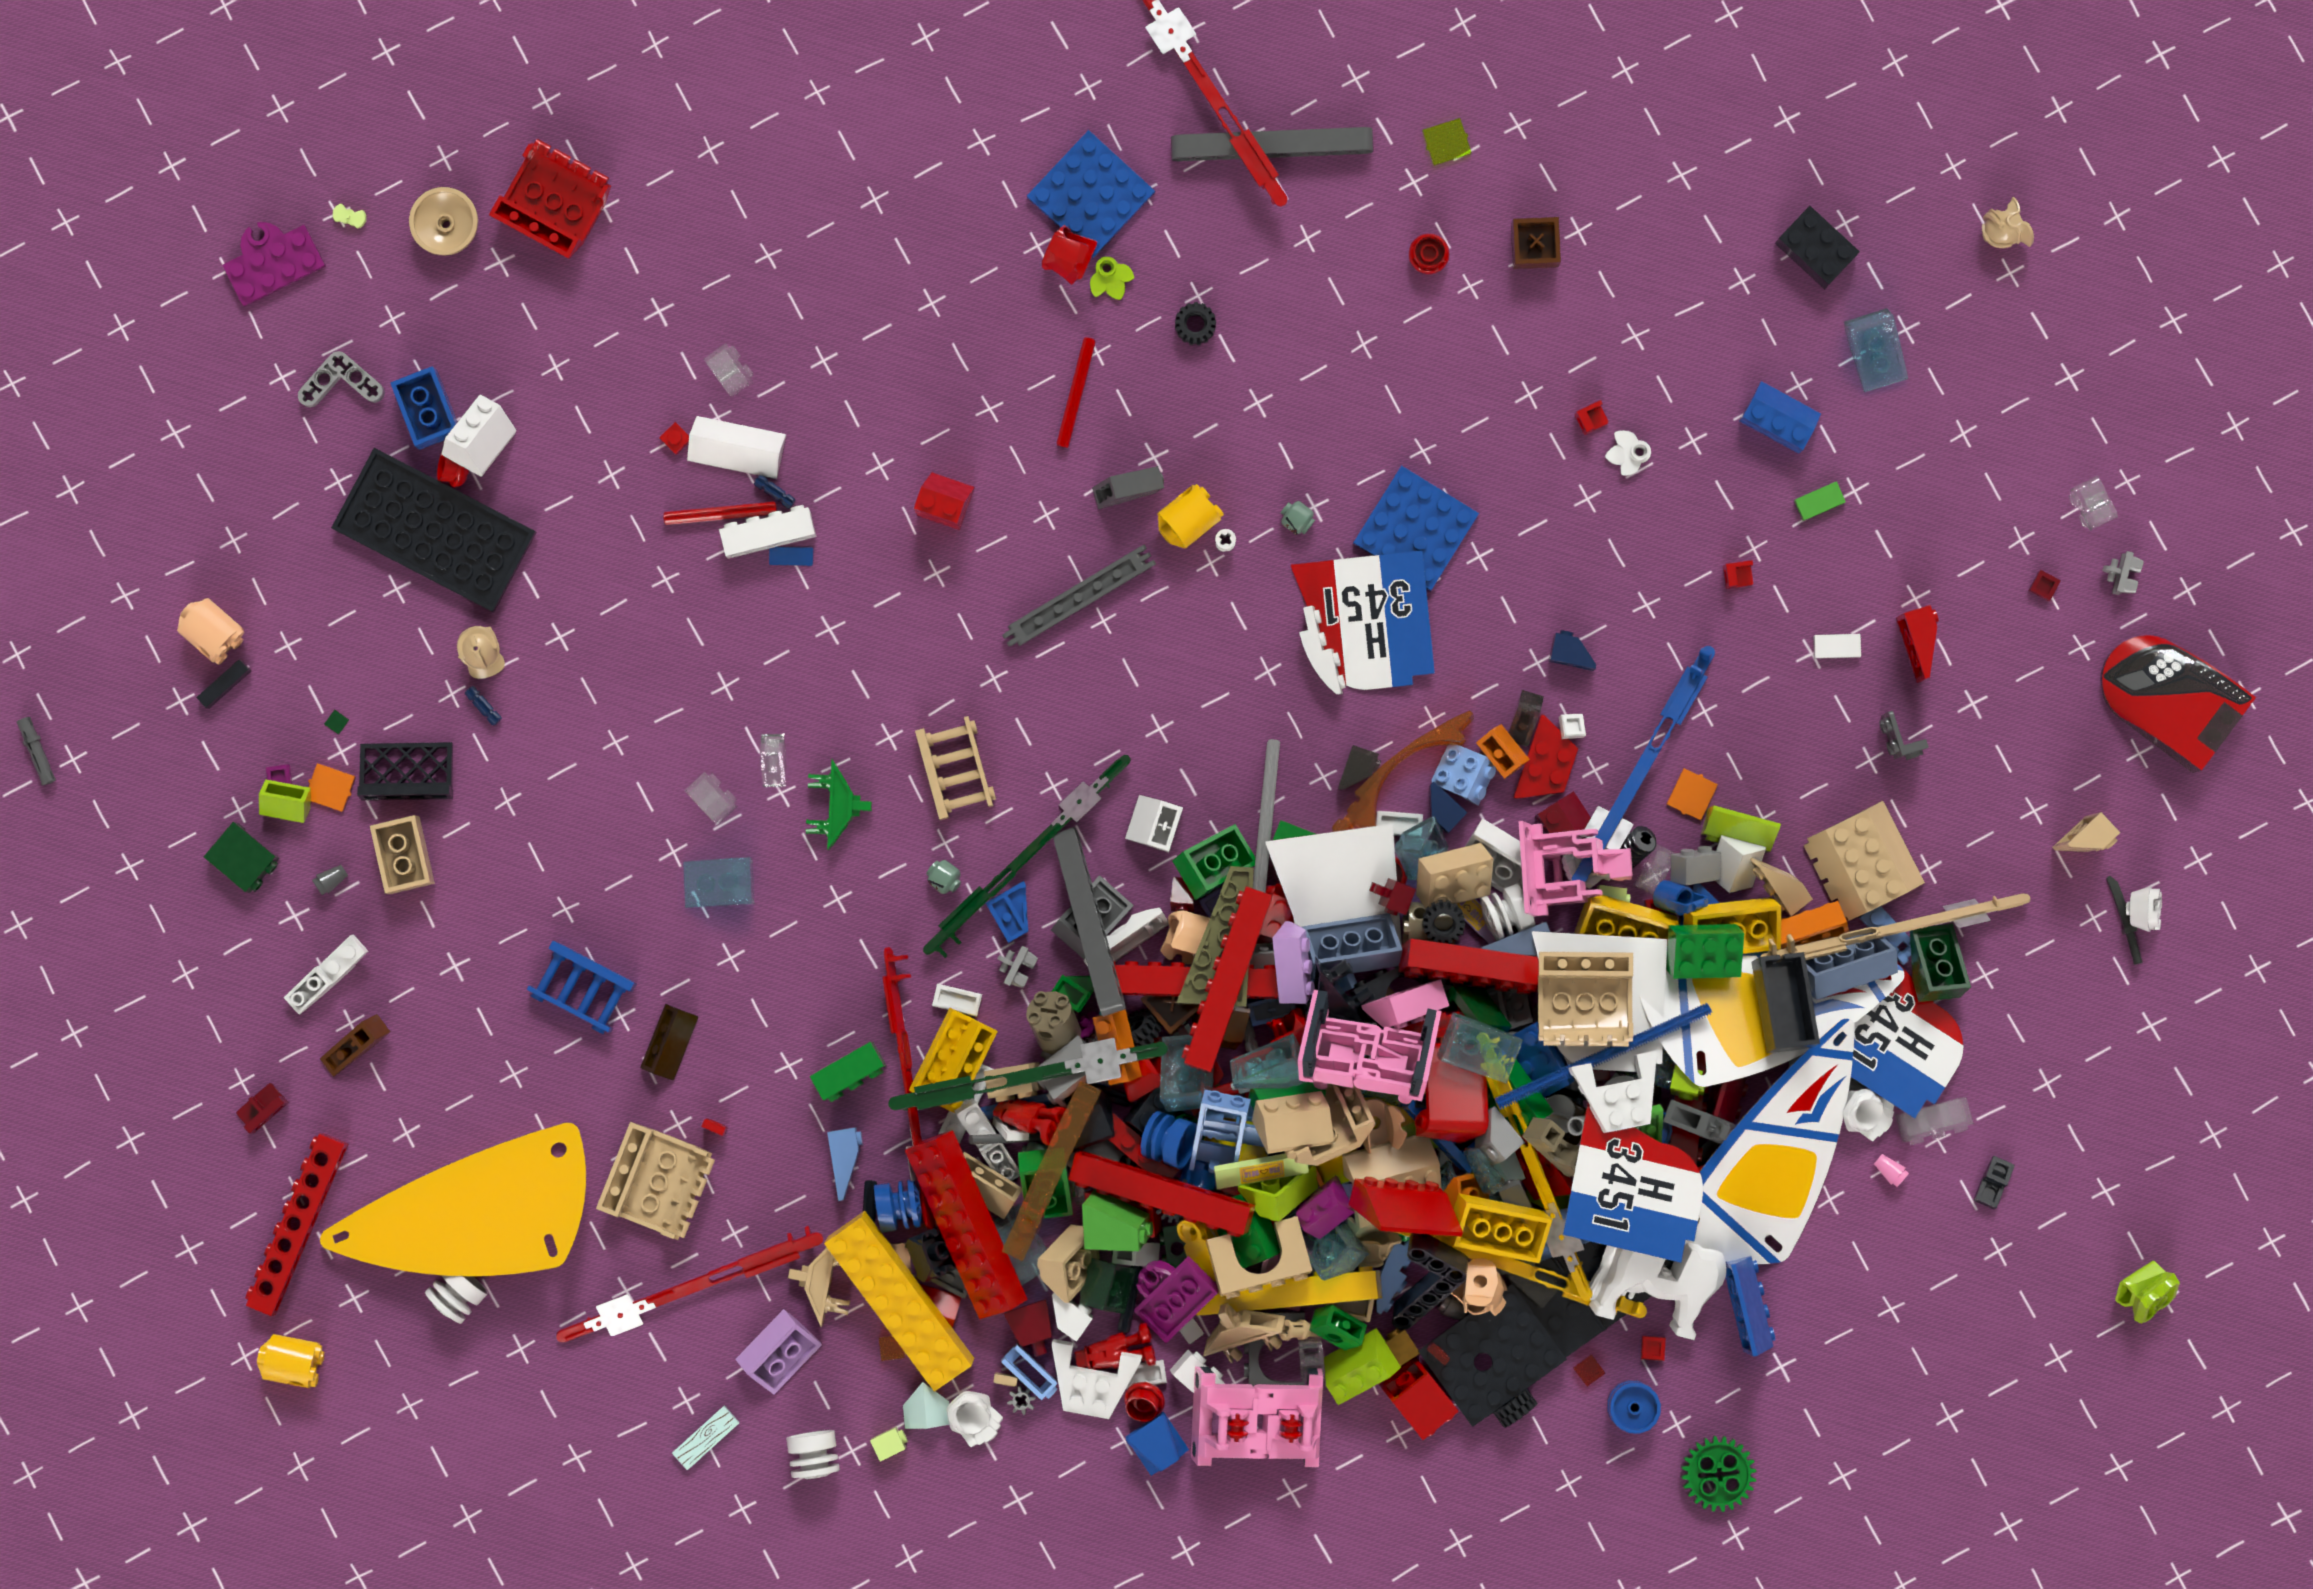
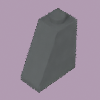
M1158 466L1108 477L1092 487L1098 509L1155 494L1164 489V478Z

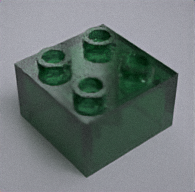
M1092 1258L1091 1263L1087 1267V1278L1080 1292L1081 1298L1079 1303L1103 1311L1124 1314L1137 1269L1122 1264H1115L1112 1261Z

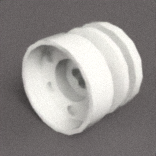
M1519 884L1503 889L1504 900L1502 901L1496 893L1491 894L1492 903L1487 896L1480 898L1484 921L1496 941L1504 939V933L1507 937L1513 935L1512 926H1515L1518 932L1535 926L1534 917L1525 913L1523 890Z
M442 1275L447 1283L444 1284L435 1280L433 1286L436 1290L429 1287L425 1294L438 1311L461 1324L466 1319L463 1313L469 1315L472 1312L466 1302L478 1305L488 1292L474 1276Z
M834 1430L809 1432L786 1438L788 1453L799 1454L798 1459L790 1461V1466H801L800 1469L791 1471L792 1478L814 1479L828 1476L840 1470L839 1464H828V1461L838 1459L837 1454H827V1449L836 1446Z

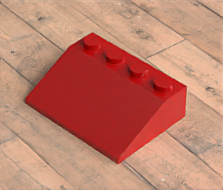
M1368 1176L1364 1177V1179L1355 1178L1349 1206L1378 1230L1462 1237L1463 1231L1448 1195L1439 1188V1184L1431 1181L1420 1184L1413 1180L1398 1182L1391 1178H1385V1181Z

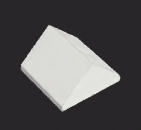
M1721 835L1716 849L1717 852H1721V879L1715 881L1729 893L1753 887L1756 875L1752 871L1755 867L1750 859L1753 857L1762 861L1766 847Z

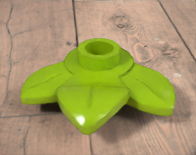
M1102 257L1096 263V273L1090 279V288L1094 297H1098L1106 291L1110 297L1121 300L1125 293L1124 282L1134 279L1131 268L1126 264H1117L1116 260L1112 257ZM1110 265L1111 271L1104 272L1103 266Z

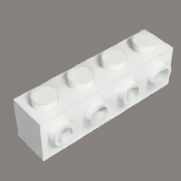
M800 505L790 508L791 512L782 514V511H775L769 513L767 518L760 519L759 516L746 519L747 523L738 525L737 522L725 524L723 529H719L725 556L729 559L817 537L810 509Z

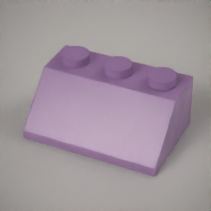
M1285 921L1272 938L1279 1003L1306 1004L1315 990V985L1311 981L1310 975L1312 972V961L1309 960L1308 956L1310 940L1306 937L1305 929L1291 921Z
M783 1309L735 1360L747 1375L772 1394H775L822 1344L795 1317Z

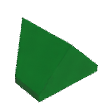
M1062 975L1051 992L1056 991L1066 995L1072 1008L1080 1013L1093 994L1094 987L1090 975Z

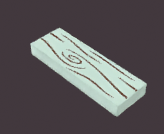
M724 1405L672 1454L688 1470L740 1422Z

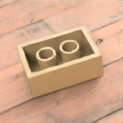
M413 815L370 826L386 894H394L435 884L419 816Z
M1482 843L1419 858L1416 895L1425 908L1431 907V903L1434 901L1435 904L1439 903L1438 900H1443V902L1450 900L1452 904H1457L1488 896L1491 893L1493 858Z

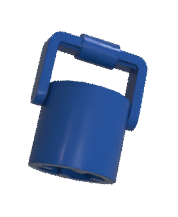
M1663 880L1654 891L1653 902L1658 909L1681 916L1684 913H1690L1707 907L1708 897L1693 892L1688 886Z

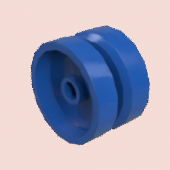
M1627 1380L1618 1383L1611 1390L1607 1398V1412L1617 1427L1628 1433L1640 1434L1650 1430L1657 1423L1661 1414V1403L1658 1395L1651 1387L1637 1380ZM1633 1403H1636L1638 1407L1636 1411L1630 1409Z

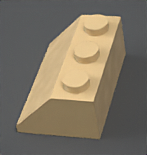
M2100 812L2085 816L2052 848L2055 851L2090 852L2096 850L2097 852L2100 849L2104 850L2105 848L2109 849L2118 841L2115 837L2120 832Z
M1322 1091L1256 1101L1252 1122L1267 1154L1334 1143L1330 1107Z
M1073 1224L1038 1258L1037 1262L1041 1280L1064 1303H1069L1101 1269L1099 1250L1084 1249L1083 1226Z

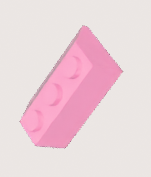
M1440 979L1405 989L1361 1006L1383 1028L1394 1026L1395 1029H1400L1408 1026L1407 1021L1411 1020L1413 1024L1425 1020L1424 1015H1426L1428 1008L1441 1011L1442 1008L1448 1007L1449 1003Z

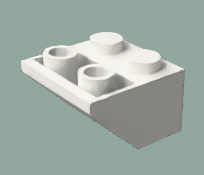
M1139 795L1125 839L1169 853L1183 807Z
M1053 1292L1052 1298L1057 1328L1077 1341L1093 1319V1315L1090 1314L1092 1309L1082 1302L1079 1305L1072 1300L1069 1303H1064Z

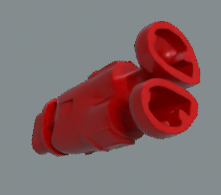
M1024 1100L1000 1101L993 1110V1115L999 1117L1000 1121L1014 1126L1020 1131L1029 1134L1039 1131L1042 1142L1047 1146L1056 1145L1059 1140L1058 1128L1067 1129L1072 1120L1071 1112L1067 1108H1047L1045 1104Z
M1141 1323L1138 1331L1128 1337L1123 1332L1110 1335L1105 1340L1084 1346V1350L1075 1351L1077 1367L1118 1369L1121 1352L1142 1355L1141 1361H1145L1148 1366L1156 1365L1153 1345L1132 1351L1127 1350L1129 1346L1152 1343L1148 1324Z

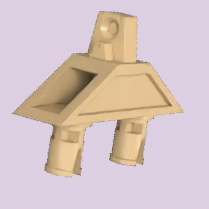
M827 1247L809 1266L803 1265L802 1270L790 1269L788 1275L789 1279L799 1280V1286L805 1287L821 1327L823 1326L827 1311L848 1315L849 1310L838 1307V1305H850V1300L831 1298L829 1295L833 1268L836 1265L840 1266V1264Z
M1228 1303L1222 1304L1218 1313L1220 1322L1206 1340L1203 1357L1223 1351L1231 1363H1233V1359L1238 1362L1242 1358V1352L1238 1350L1237 1346L1263 1339L1270 1351H1272L1273 1346L1277 1350L1281 1347L1282 1341L1276 1334L1282 1333L1285 1316L1249 1310L1236 1312Z

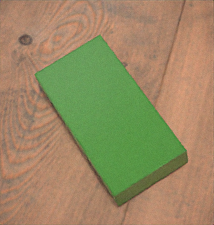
M1837 481L1794 500L1803 521L1846 502Z

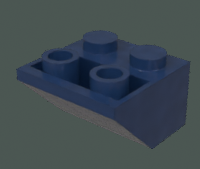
M1247 998V1008L1250 1009L1249 1016L1252 1027L1271 1022L1273 1019L1282 1018L1296 1008L1295 1003H1279V999Z

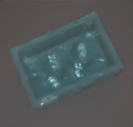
M1189 1035L1162 1037V1042L1167 1045L1168 1051L1161 1057L1160 1100L1167 1112L1200 1109L1204 1091H1213L1214 1067L1210 1074L1185 1065V1059L1181 1058L1185 1045L1190 1046L1193 1039Z

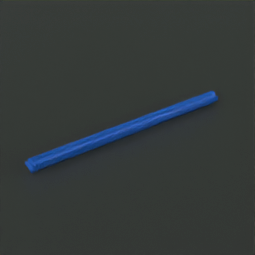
M1707 1003L1700 1005V1007L1697 1006V1008L1689 1010L1687 1013L1684 1012V1014L1676 1016V1018L1668 1019V1021L1660 1023V1025L1657 1024L1658 1026L1655 1025V1027L1647 1029V1031L1644 1030V1032L1642 1031V1033L1634 1035L1633 1042H1629L1628 1047L1610 1046L1607 1049L1604 1048V1050L1602 1049V1051L1591 1054L1589 1057L1586 1056V1058L1578 1060V1062L1575 1061V1063L1573 1062V1064L1562 1067V1069H1557V1071L1551 1072L1549 1075L1546 1074V1076L1538 1078V1080L1535 1079L1536 1081L1533 1080V1082L1522 1085L1520 1088L1517 1087V1089L1509 1091V1093L1506 1092V1094L1504 1093V1095L1496 1097L1495 1101L1500 1109L1501 1107L1504 1109V1105L1506 1107L1507 1104L1510 1106L1509 1103L1511 1105L1512 1102L1515 1104V1101H1520V1098L1523 1100L1522 1097L1526 1099L1525 1096L1528 1098V1095H1533V1092L1536 1094V1091L1539 1093L1538 1090L1541 1092V1089H1543L1544 1091V1087L1547 1089L1546 1086L1549 1088V1085L1551 1087L1552 1084L1555 1086L1554 1083L1557 1085V1082L1560 1083V1080L1563 1082L1562 1079L1564 1081L1565 1078L1568 1080V1077L1571 1078L1570 1076H1572L1569 1072L1570 1067L1591 1063L1593 1068H1595L1594 1065L1597 1067V1064L1600 1065V1062L1602 1064V1061L1605 1063V1060L1608 1062L1607 1059L1610 1061V1058H1612L1613 1060V1056L1616 1058L1615 1055L1618 1057V1054L1620 1056L1621 1053L1624 1055L1623 1052L1626 1054V1050L1629 1052V1049L1632 1051L1631 1048L1633 1050L1634 1047L1637 1049V1046H1642V1043L1645 1045L1647 1041L1650 1043V1040H1655V1037L1658 1039V1036L1661 1038L1660 1035L1662 1037L1663 1034L1666 1036V1032L1669 1034L1668 1032L1671 1033V1030L1674 1032V1029L1677 1031L1676 1028L1679 1030V1027L1682 1028V1025L1684 1027V1024L1687 1026V1023L1690 1025L1692 1021L1695 1023V1019L1698 1021L1697 1018L1700 1020V1017L1702 1019L1703 1016L1706 1018L1705 1015L1708 1017V1014L1711 1015L1712 1009Z

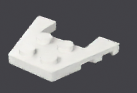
M1656 1051L1633 1055L1638 1074L1637 1080L1596 1087L1591 1063L1569 1068L1570 1074L1574 1076L1579 1085L1580 1092L1585 1095L1590 1104L1589 1108L1603 1133L1650 1124L1657 1058Z
M1053 1339L1052 1350L1063 1411L1109 1419L1137 1370L1142 1355L1121 1352L1118 1374L1071 1366L1074 1343Z

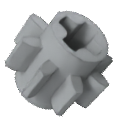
M1019 1385L1017 1393L1010 1391L1009 1394L1013 1397V1400H1009L1007 1404H1013L1015 1407L1013 1413L1018 1409L1022 1410V1414L1025 1415L1027 1407L1032 1410L1034 1409L1030 1402L1035 1400L1036 1396H1030L1029 1388L1024 1391ZM1022 1395H1025V1401L1028 1404L1023 1403L1021 1404V1406L1018 1405V1399L1016 1398V1396L1021 1397Z

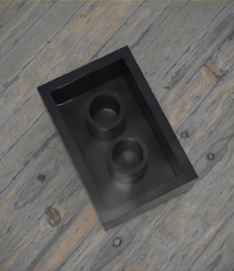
M1810 205L1775 242L1785 254L1824 290L1860 252Z

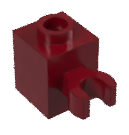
M1388 878L1385 887L1372 882L1369 891L1381 896L1378 904L1385 907L1384 912L1397 916L1398 912L1404 915L1407 914L1416 889Z

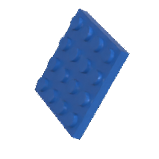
M1088 130L1027 195V198L1060 228L1065 225L1073 234L1096 240L1097 246L1092 255L1094 259L1154 195L1155 190Z
M1401 465L1353 544L1372 556L1422 550L1426 589L1431 591L1479 513Z

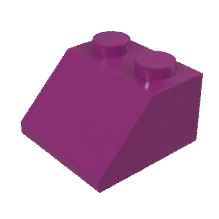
M1335 1175L1301 1202L1296 1215L1305 1232L1321 1239L1355 1211L1349 1206L1348 1196L1339 1177Z

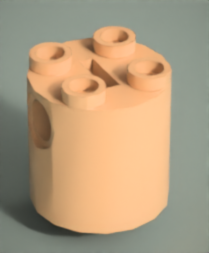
M209 598L188 604L180 614L178 633L211 662H215L218 665L227 658L228 655L226 653L231 648H238L244 640L242 638L244 629Z

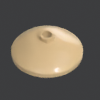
M438 187L425 192L416 200L410 212L409 226L413 238L424 250L435 255L446 256L462 251L472 242L478 228V215L474 204L464 193L449 187ZM445 221L450 222V226L448 228H443V223Z

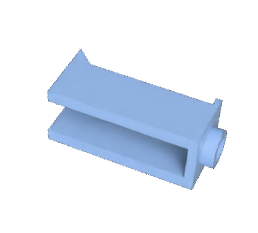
M1018 1343L1001 1359V1362L1039 1399L1042 1400L1044 1397L1049 1399L1056 1392L1057 1380ZM1020 1355L1047 1379L1040 1388L1013 1363Z

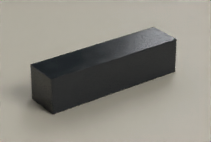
M237 660L196 698L205 708L210 709L251 672V669L242 660Z

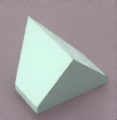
M922 1382L903 1405L905 1429H927L949 1425L947 1417L949 1401Z

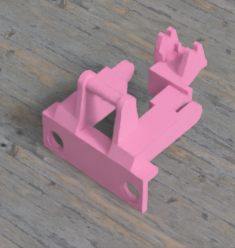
M1518 821L1524 910L1526 914L1534 917L1548 916V906L1588 902L1589 897L1603 895L1602 890H1586V884L1581 880L1563 882L1562 858L1564 855L1573 854L1574 857L1579 859L1592 857L1594 873L1599 875L1610 874V879L1616 881L1632 880L1630 848L1603 850L1602 840L1596 837L1582 839V837L1597 836L1598 829L1543 834L1542 824L1531 825L1524 821ZM1544 859L1553 861L1554 883L1545 884Z

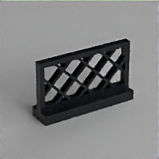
M453 743L360 744V771L357 796L361 801L453 799ZM447 748V757L442 762L437 761L432 756L438 749ZM393 749H399L404 755L393 763L387 755ZM415 749H422L426 755L416 763L409 755ZM366 750H377L381 755L371 764L366 759ZM430 757L438 765L427 774L420 766ZM385 758L392 766L382 775L375 766ZM408 758L415 766L408 773L404 774L398 766ZM441 768L447 773L446 782H436L432 776ZM373 769L380 778L373 784H365V776ZM396 769L403 777L397 783H390L386 777ZM419 769L426 777L420 783H413L409 777Z

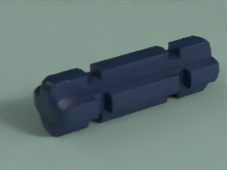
M762 475L756 478L754 485L757 488L763 489L767 495L776 501H781V504L788 509L794 505L796 500L793 496L786 494L784 490L771 481L768 482V479Z
M471 686L465 691L466 697L473 701L474 706L483 716L487 717L491 725L494 726L499 723L502 717L497 711H493L494 708L483 695H479L480 692L474 686Z

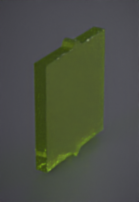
M1460 118L1422 130L1427 144L1426 150L1429 151L1434 166L1472 154L1467 140L1468 134L1465 133Z

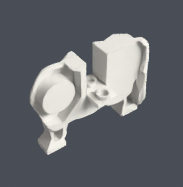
M1686 1243L1682 1262L1674 1261L1669 1270L1664 1265L1666 1259L1607 1245L1600 1267L1589 1283L1593 1294L1589 1306L1595 1315L1614 1320L1616 1302L1620 1296L1625 1297L1627 1292H1630L1628 1295L1629 1299H1633L1635 1293L1646 1292L1658 1299L1675 1300L1673 1320L1669 1326L1677 1336L1695 1340L1696 1333L1693 1328V1322L1701 1312L1703 1305L1723 1285L1726 1277L1725 1258L1720 1251Z

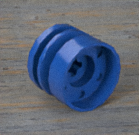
M1160 1111L1153 1113L1142 1135V1156L1157 1162L1163 1160L1166 1165L1183 1169L1192 1156L1197 1129L1196 1123L1181 1118L1176 1120L1174 1116L1166 1115V1113Z
M911 1179L907 1181L908 1190L906 1191L903 1181H899L898 1192H893L890 1183L874 1185L876 1210L881 1233L897 1231L898 1220L901 1219L905 1229L910 1228L909 1218L913 1219L915 1228L921 1227L922 1208L920 1193L915 1185V1181H911Z

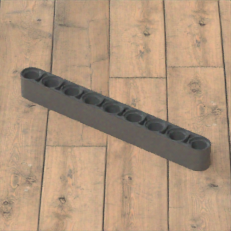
M1370 127L1251 132L1268 158L1353 155L1374 152L1373 129ZM1232 132V134L1240 136L1241 132ZM1229 133L1171 136V158L1173 161L1241 159L1229 141L1232 139Z
M1072 827L1058 832L1053 839L1098 1006L1104 1017L1125 1010L1126 1006L1081 841L1076 828Z

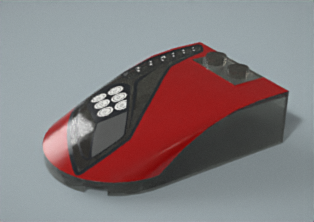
M2137 636L2122 642L2110 652L2101 670L2102 695L2109 709L2119 719L2192 773L2203 770L2256 699L2253 694L2209 663L2171 641L2158 636Z

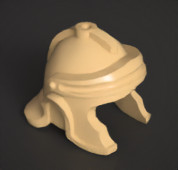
M2015 197L2011 198V202L2007 205V210L1990 209L1983 216L1985 222L1982 224L1983 239L1996 248H2008L2020 242L2031 247L2034 242L2033 230L2029 223L2022 220L2019 214L2020 205Z
M473 626L461 633L457 641L458 658L468 666L469 673L473 678H488L496 675L504 668L505 661L499 653V643L491 627Z
M1384 1231L1377 1234L1372 1232L1370 1236L1354 1239L1347 1246L1349 1260L1358 1267H1380L1392 1251L1393 1245L1402 1242V1237L1396 1232Z

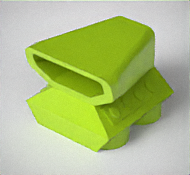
M2151 1261L2119 1283L2115 1300L2124 1307L2133 1306L2134 1320L2142 1324L2149 1321L2160 1309L2165 1308L2176 1297L2180 1282L2174 1273L2165 1272L2155 1261Z

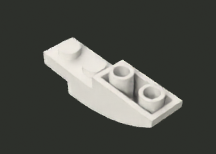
M1314 606L1304 607L1308 630L1299 633L1305 652L1313 668L1324 683L1336 694H1343L1342 689L1346 688L1343 675L1338 673L1337 666H1341L1338 652L1334 653L1333 649L1324 650L1323 646L1327 645L1324 632L1320 633L1318 624L1322 623L1320 611L1315 610Z
M354 934L350 935L319 966L306 975L284 999L298 1014H301L356 966L355 964L369 951Z
M975 1099L955 1110L957 1117L969 1135L997 1134ZM1003 1143L976 1144L991 1169L1010 1181L1020 1176L1018 1166Z

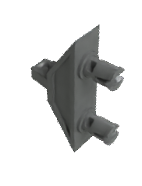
M1674 1100L1670 1101L1663 1122L1720 1145L1737 1126Z

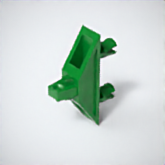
M833 759L831 760V773L829 775L808 774L809 779L819 780V782L808 783V788H826L830 791L829 818H827V821L806 819V824L817 826V828L806 829V834H826V837H828V851L854 816H860V811H872V802L860 801L861 796L854 795Z

